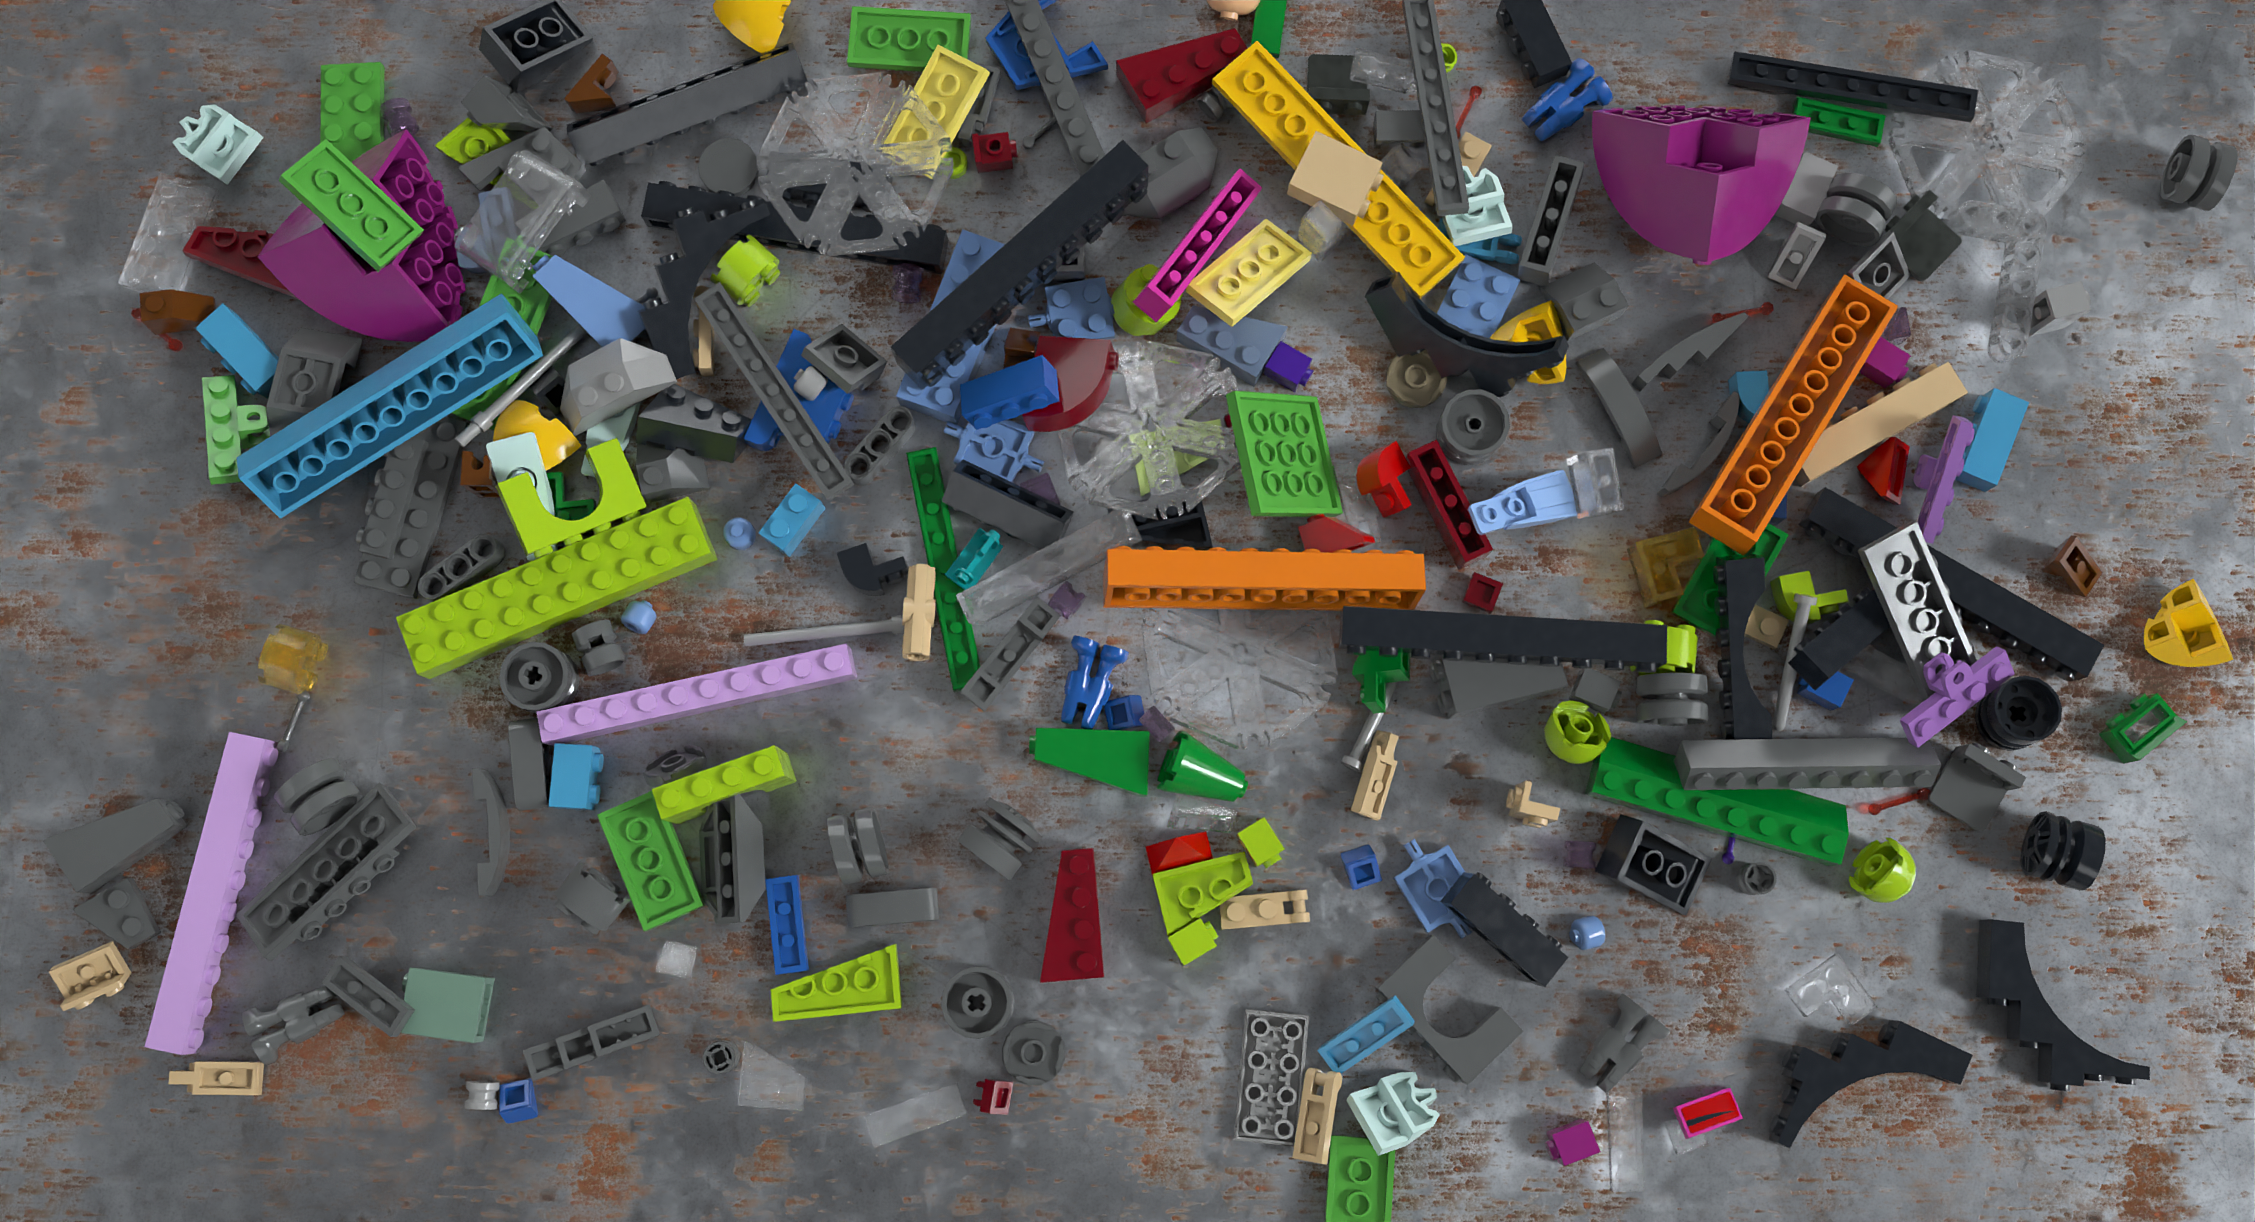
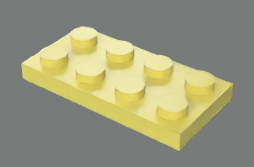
M937 45L880 151L932 179L990 72L970 60Z
M1265 219L1193 278L1187 286L1186 292L1233 327L1307 264L1311 259L1312 252L1268 219Z

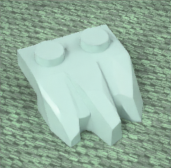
M215 104L201 106V117L198 120L187 116L179 122L186 130V136L184 138L178 137L172 143L182 155L228 185L264 137Z
M1462 166L1469 201V211L1466 214L1442 216L1451 243L1454 246L1511 234L1513 226L1503 202L1505 194L1498 177L1486 168L1480 171L1478 177H1473L1469 168Z
M1401 1072L1383 1077L1377 1085L1351 1093L1346 1100L1378 1156L1410 1144L1432 1128L1440 1116L1436 1110L1428 1109V1106L1437 1098L1435 1088H1416L1414 1085L1418 1080L1416 1072Z

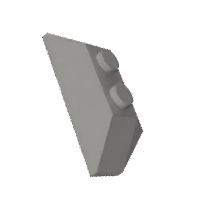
M619 338L568 366L560 410L568 429L576 436L677 383V380L665 354Z

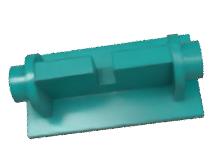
M979 527L948 569L945 576L970 594L1004 547L999 542L1000 534L995 530L985 532Z

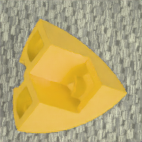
M715 0L713 9L720 22L735 37L759 53H764L775 48L784 26L782 22L784 13L791 0Z
M1552 300L1515 316L1497 329L1489 339L1510 342L1542 341L1562 336L1563 332ZM1566 355L1559 365L1553 368L1543 367L1537 369L1527 376L1526 381L1538 384L1564 382Z
M514 400L501 412L493 435V441L528 432L535 433L546 471L568 458L582 446L557 418L549 421L540 414L538 406L521 400Z
M2194 579L2179 585L2163 597L2160 601L2162 607L2155 618H2148L2144 629L2145 649L2160 661L2177 666L2202 667L2234 660L2218 621Z

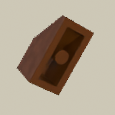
M174 289L139 293L141 322L155 335L196 330L195 328L216 309L215 298L212 296Z

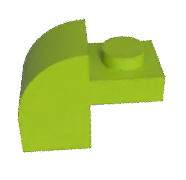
M1810 571L1778 576L1770 581L1778 610L1792 622H1794L1798 602L1793 601L1795 593L1817 597L1816 606L1811 605L1807 624H1813L1821 620L1820 615L1839 611V606L1849 602L1846 589L1815 595Z

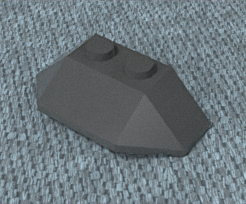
M1202 127L1177 131L1139 155L1149 166L1148 192L1138 203L1132 202L1125 208L1123 216L1129 215L1160 220L1210 188L1218 149Z
M737 794L711 804L705 813L699 830L701 891L709 910L714 915L717 925L745 922L766 889L763 825L741 795Z

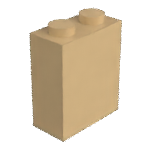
M1316 131L1289 183L1287 195L1353 226L1357 217L1363 219L1371 201L1367 200L1370 191L1377 192L1384 175L1380 173L1383 162Z

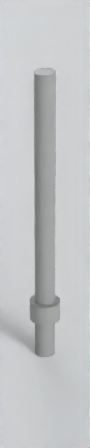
M579 324L572 329L484 412L479 411L470 419L472 423L455 438L458 444L465 447L480 432L485 433L493 425L492 421L586 335L587 332Z
M903 615L892 616L889 620L744 634V644L747 647L893 632L894 635L904 634V626H902Z

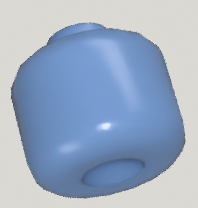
M733 518L725 524L723 536L732 548L745 550L755 542L756 530L747 519Z
M645 600L641 602L631 601L621 615V622L626 628L635 633L646 634L655 622L657 615L652 609V604Z
M1587 916L1573 921L1569 936L1577 948L1588 950L1600 947L1605 942V929L1599 918Z

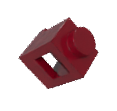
M1008 132L986 135L972 134L978 173L1013 169L1012 158H1018L1015 139L1009 140ZM994 148H1000L998 151L990 150Z

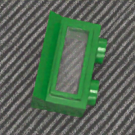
M2142 693L2129 702L2128 705L2131 708L2124 714L2119 712L2105 722L2107 728L2100 732L2099 735L2125 764L2140 761L2187 723V721L2177 716L2158 693L2148 696Z

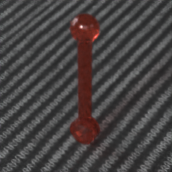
M1472 86L1469 91L1470 98L1456 124L1458 139L1461 136L1460 130L1475 99L1481 96L1482 89L1479 86Z
M1765 302L1761 307L1727 314L1714 313L1712 315V322L1716 323L1744 312L1747 315L1758 313L1769 315L1774 310V306L1770 302Z
M140 308L132 309L131 315L134 319L141 320ZM166 333L158 334L174 352H179L183 348L181 341L172 339Z
M1920 788L1917 793L1879 805L1872 803L1868 807V812L1875 816L1882 810L1917 799L1922 801L1928 800L1930 790L1928 788Z

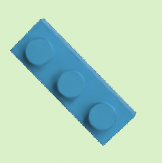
M1394 995L1321 1045L1317 1051L1332 1071L1342 1074L1413 1026L1415 1021L1396 995Z

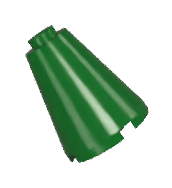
M1182 730L1178 731L1173 738V741L1177 742L1176 747L1172 750L1167 749L1157 778V781L1161 783L1157 786V789L1164 792L1234 802L1237 797L1242 798L1248 786V781L1245 780V773L1189 733Z

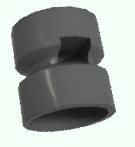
M600 620L587 624L572 633L571 636L577 651L584 653L581 661L588 676L607 673L626 662L621 646L614 643L617 636L610 620Z

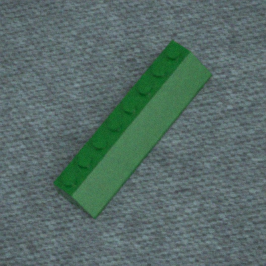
M1613 737L1610 738L1603 752L1593 760L1584 795L1826 866L1842 865L1849 836L1846 805L1792 789L1683 790L1674 763L1675 755Z

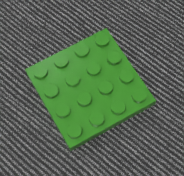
M1233 391L1226 394L1228 412L1231 418L1251 515L1311 517L1324 514L1325 517H1336L1343 514L1317 397Z

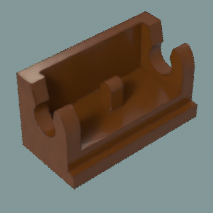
M463 451L460 485L479 498H500L496 489L497 479L491 475L492 462L490 457L484 455L483 462L474 457L472 451Z

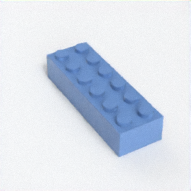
M962 229L930 311L1005 244ZM996 325L988 331V337L980 345L975 346L973 344L965 352L966 356L956 366L950 365L942 372L943 377L934 386H927L921 390L905 373L896 395L900 406L944 422L950 421L957 425L962 414L960 384L976 378Z

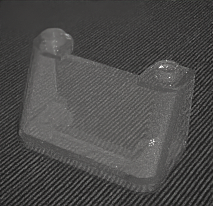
M527 150L521 153L516 152L511 157L508 163L509 167L467 225L461 227L454 237L456 242L455 249L460 254L519 294L523 292L529 283L523 277L525 268L528 270L533 268L530 260L564 213L570 216L573 212L570 208L572 205L577 204L583 208L592 196L579 181Z

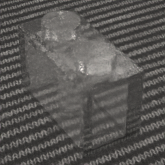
M1613 448L1586 451L1567 458L1578 519L1605 516L1624 509Z

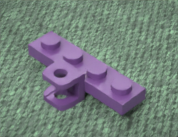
M1955 415L1952 416L1939 458L1922 454L1913 476L1916 486L1928 489L1917 523L1925 541L1932 544L1935 537L1939 536L1944 526V518L1942 516L1945 507L1949 506L1953 500L1954 489L1952 486L1955 477L1960 476L1964 467V459L1962 457L1965 448L1971 445L1974 438L1973 423L1966 418Z
M1996 646L1971 666L1961 660L1954 664L1953 659L1943 652L1927 662L1923 668L1924 677L1929 689L1935 691V693L1900 719L1909 743L1917 748L2012 677L2015 673L2006 650ZM1942 664L1941 671L1936 674V667Z

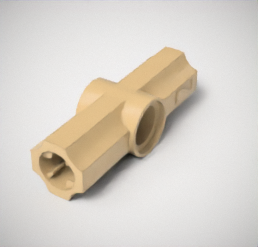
M916 564L909 566L907 598H904L902 626H904L902 655L903 658L910 661L921 662L930 658L931 627L934 628L936 599H933L936 573L935 568L927 564Z

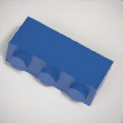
M1041 355L960 384L962 416L976 430L1059 402L1057 370Z

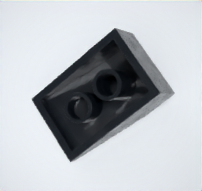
M542 0L484 26L479 50L515 93H518L544 80L593 41V37L562 0Z
M1620 814L1594 872L1686 916L1712 858L1642 820Z

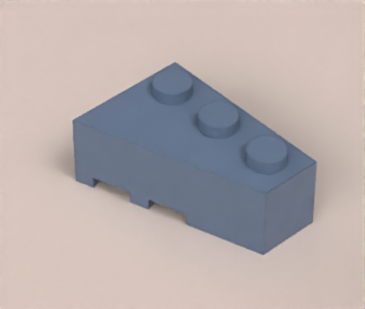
M1193 305L1177 330L1176 341L1255 387L1280 341L1283 342L1286 337L1288 326L1243 317L1231 327L1209 309Z

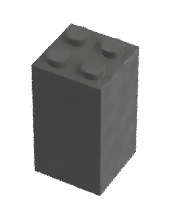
M1436 655L1432 659V665H1429V672L1432 682H1438L1441 694L1437 695V702L1440 712L1446 713L1449 720L1559 692L1568 686L1562 662H1559L1557 667L1540 666V661L1527 660L1525 665H1513L1507 663L1508 659L1495 658L1494 663L1475 662V657L1463 656L1462 661L1443 660V655Z

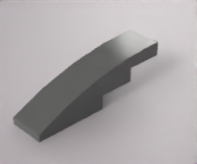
M1745 312L1716 322L1685 338L1658 357L1631 384L1641 392L1660 371L1671 379L1690 359L1700 367L1749 316Z
M649 1004L523 1050L531 1080L534 1082L659 1036L660 1033Z

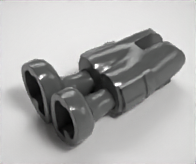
M326 986L306 993H295L278 1001L277 1009L268 1012H261L256 1007L243 1011V1025L246 1033L251 1037L265 1032L267 1028L279 1022H286L285 1027L251 1041L252 1048L260 1061L265 1065L275 1063L279 1056L278 1048L289 1040L296 1044L302 1043L318 1034L320 1029L341 1018L345 1014L341 1004L325 1008L322 1011L318 1009V1005L326 1003L337 995Z
M1623 993L1617 1000V1004L1621 1009V1016L1614 1029L1612 1027H1604L1595 1039L1594 1048L1580 1069V1073L1591 1079L1603 1064L1607 1062L1609 1066L1596 1083L1605 1093L1610 1091L1626 1073L1629 1074L1642 1061L1644 1056L1641 1050L1649 1042L1655 1039L1663 1040L1671 1032L1657 1019L1648 1014L1637 1034L1630 1042H1627L1625 1037L1643 1019L1647 1011Z

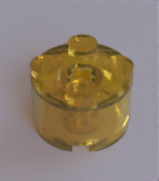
M278 624L275 628L279 629L277 635L269 634L259 658L258 668L264 670L263 677L258 676L259 683L295 694H301L305 690L312 691L318 677L314 673L317 662L324 660L328 645L322 643L319 634Z

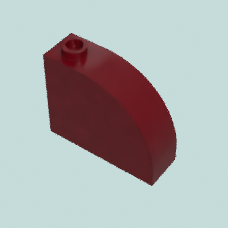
M1039 336L1035 357L1043 355L1057 370L1059 402L1047 405L1042 409L1024 413L1022 417L1028 431L1053 432L1067 429L1088 418L1101 405L1108 393L1113 371L1118 369L1119 354L1114 351L1111 340Z

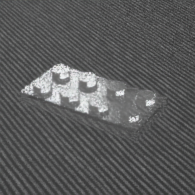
M160 172L118 283L123 287L140 292L167 289L185 291L196 260L186 257L182 250L197 226L209 227L221 192L214 187Z

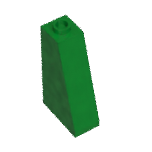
M1036 728V735H1030L1029 754H1035V761L1037 763L1140 797H1147L1150 732Z

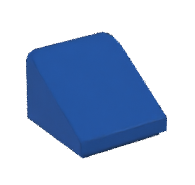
M1128 695L1110 700L1104 706L1109 730L1123 731L1147 724L1140 695Z
M1364 845L1340 854L1352 891L1382 881L1376 855L1370 845Z
M531 1078L499 1086V1114L506 1123L510 1124L538 1117L536 1097Z

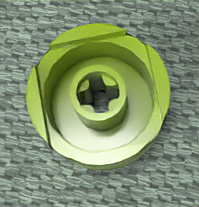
M752 235L746 236L747 243L744 244L739 240L726 252L716 265L721 269L717 276L712 272L710 280L715 285L720 282L729 297L736 304H745L747 307H751L761 295L758 292L765 283L768 285L774 283L780 276L781 271L777 269L779 259Z
M1146 264L1132 271L1115 289L1111 298V305L1113 304L1115 312L1113 314L1115 321L1124 331L1133 336L1155 335L1176 316L1180 309L1183 293L1157 322L1133 303L1159 269L1153 264Z
M1647 620L1645 624L1664 625V622ZM1690 625L1667 626V664L1656 668V672H1638V675L1658 673L1695 674L1698 636L1695 634L1696 628ZM1630 666L1632 672L1637 668L1636 666Z

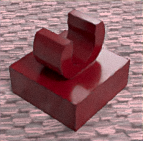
M985 1079V1081L976 1082L977 1087L983 1088L982 1099H973V1104L980 1106L979 1112L1008 1115L1013 1082L995 1079Z

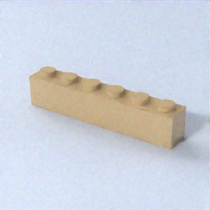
M1949 361L1937 367L1936 363L1927 366L1918 372L1921 377L1914 381H1911L1908 377L1892 386L1894 392L1885 396L1883 391L1868 399L1866 402L1869 406L1861 410L1857 406L1849 409L1840 415L1842 420L1834 425L1830 420L1795 478L1800 487L1965 396L1968 391Z

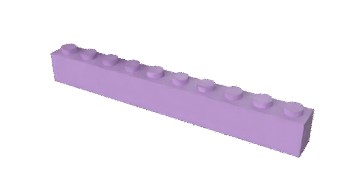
M841 644L537 711V718L542 743L554 746L555 743L564 744L857 679L851 648L847 644Z
M233 732L228 733L144 1047L179 1055L196 1054V1050L203 1042L204 1031L202 1028L205 1017L208 1016L212 1008L211 994L213 986L220 977L221 969L219 964L222 953L226 951L229 944L227 933L230 922L234 920L237 913L236 899L239 890L242 889L245 883L246 875L244 869L246 861L251 857L254 849L252 839L255 828L259 826L262 819V811L260 809L263 797L269 792L270 780L268 778L271 767L275 765L278 758V742Z

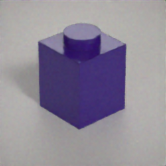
M1280 341L1265 366L1264 375L1296 392L1299 385L1306 386L1314 372L1310 369L1312 358Z

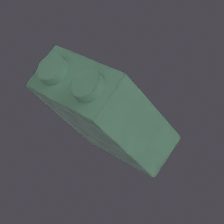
M421 967L409 968V973L405 974L402 982V991L405 992L404 1001L412 1006L415 1011L401 1033L470 1043L483 1042L495 978Z

